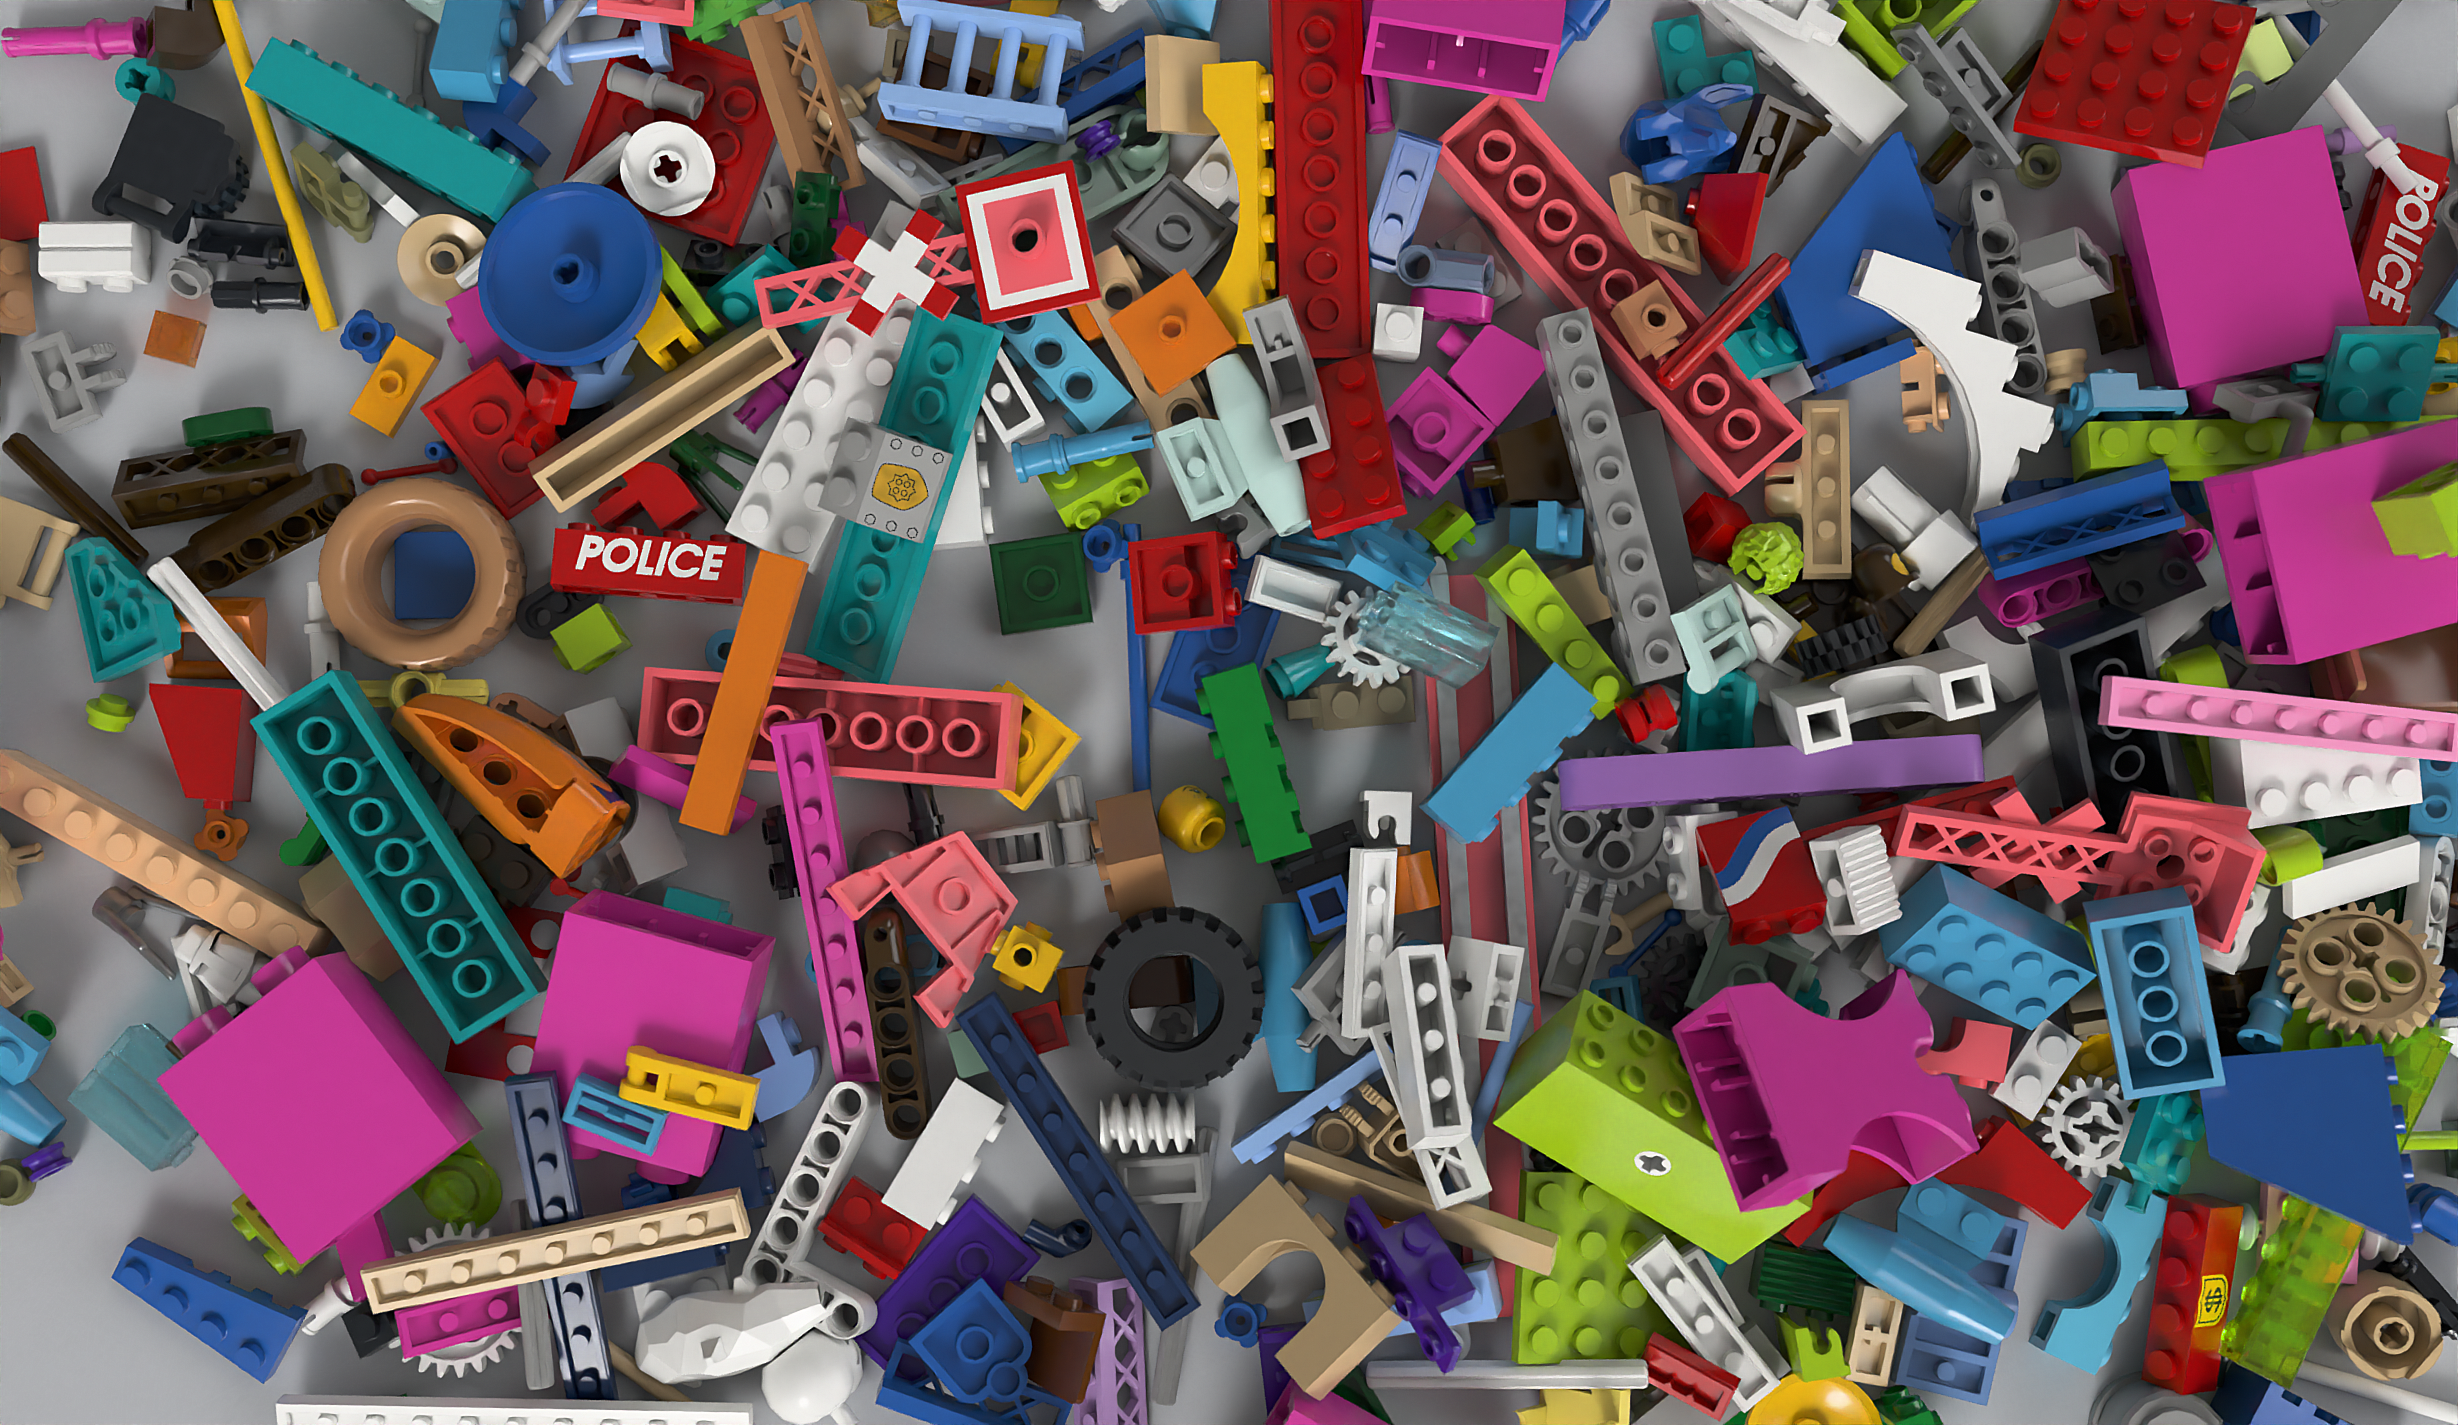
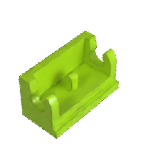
M1788 1311L1787 1313L1773 1312L1780 1354L1792 1368L1791 1371L1804 1383L1852 1375L1850 1365L1844 1361L1841 1340L1835 1330L1827 1327L1826 1337L1829 1340L1828 1344L1822 1339L1817 1319L1806 1316L1805 1320L1808 1322V1327H1799L1791 1320Z

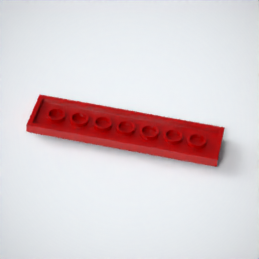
M1268 0L1270 74H1272L1274 79V101L1271 102V121L1274 124L1275 135L1272 160L1275 172V194L1273 197L1276 221V298L1288 294L1301 334L1304 333L1312 360H1346L1371 352L1364 74H1361L1363 65L1362 0Z

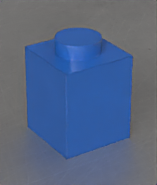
M1341 874L1295 890L1313 935L1347 923L1348 892Z

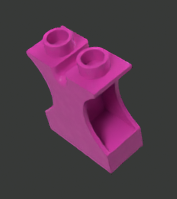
M1905 968L1895 970L1841 1007L1838 1020L1823 1017L1805 1009L1785 995L1773 982L1726 987L1672 1027L1740 1213L1790 1204L1847 1169L1850 1149L1867 1153L1882 1160L1900 1173L1911 1185L1923 1182L1980 1149L1971 1127L1969 1108L1961 1095L1956 1092L1950 1076L1944 1073L1930 1075L1924 1072L1916 1061V1058L1924 1056L1933 1044L1934 1032L1931 1018L1925 1008L1919 1004Z

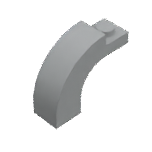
M1288 294L1244 308L1242 314L1259 358L1271 403L1269 420L1284 462L1287 463L1330 449V427L1321 387L1304 333L1301 334Z

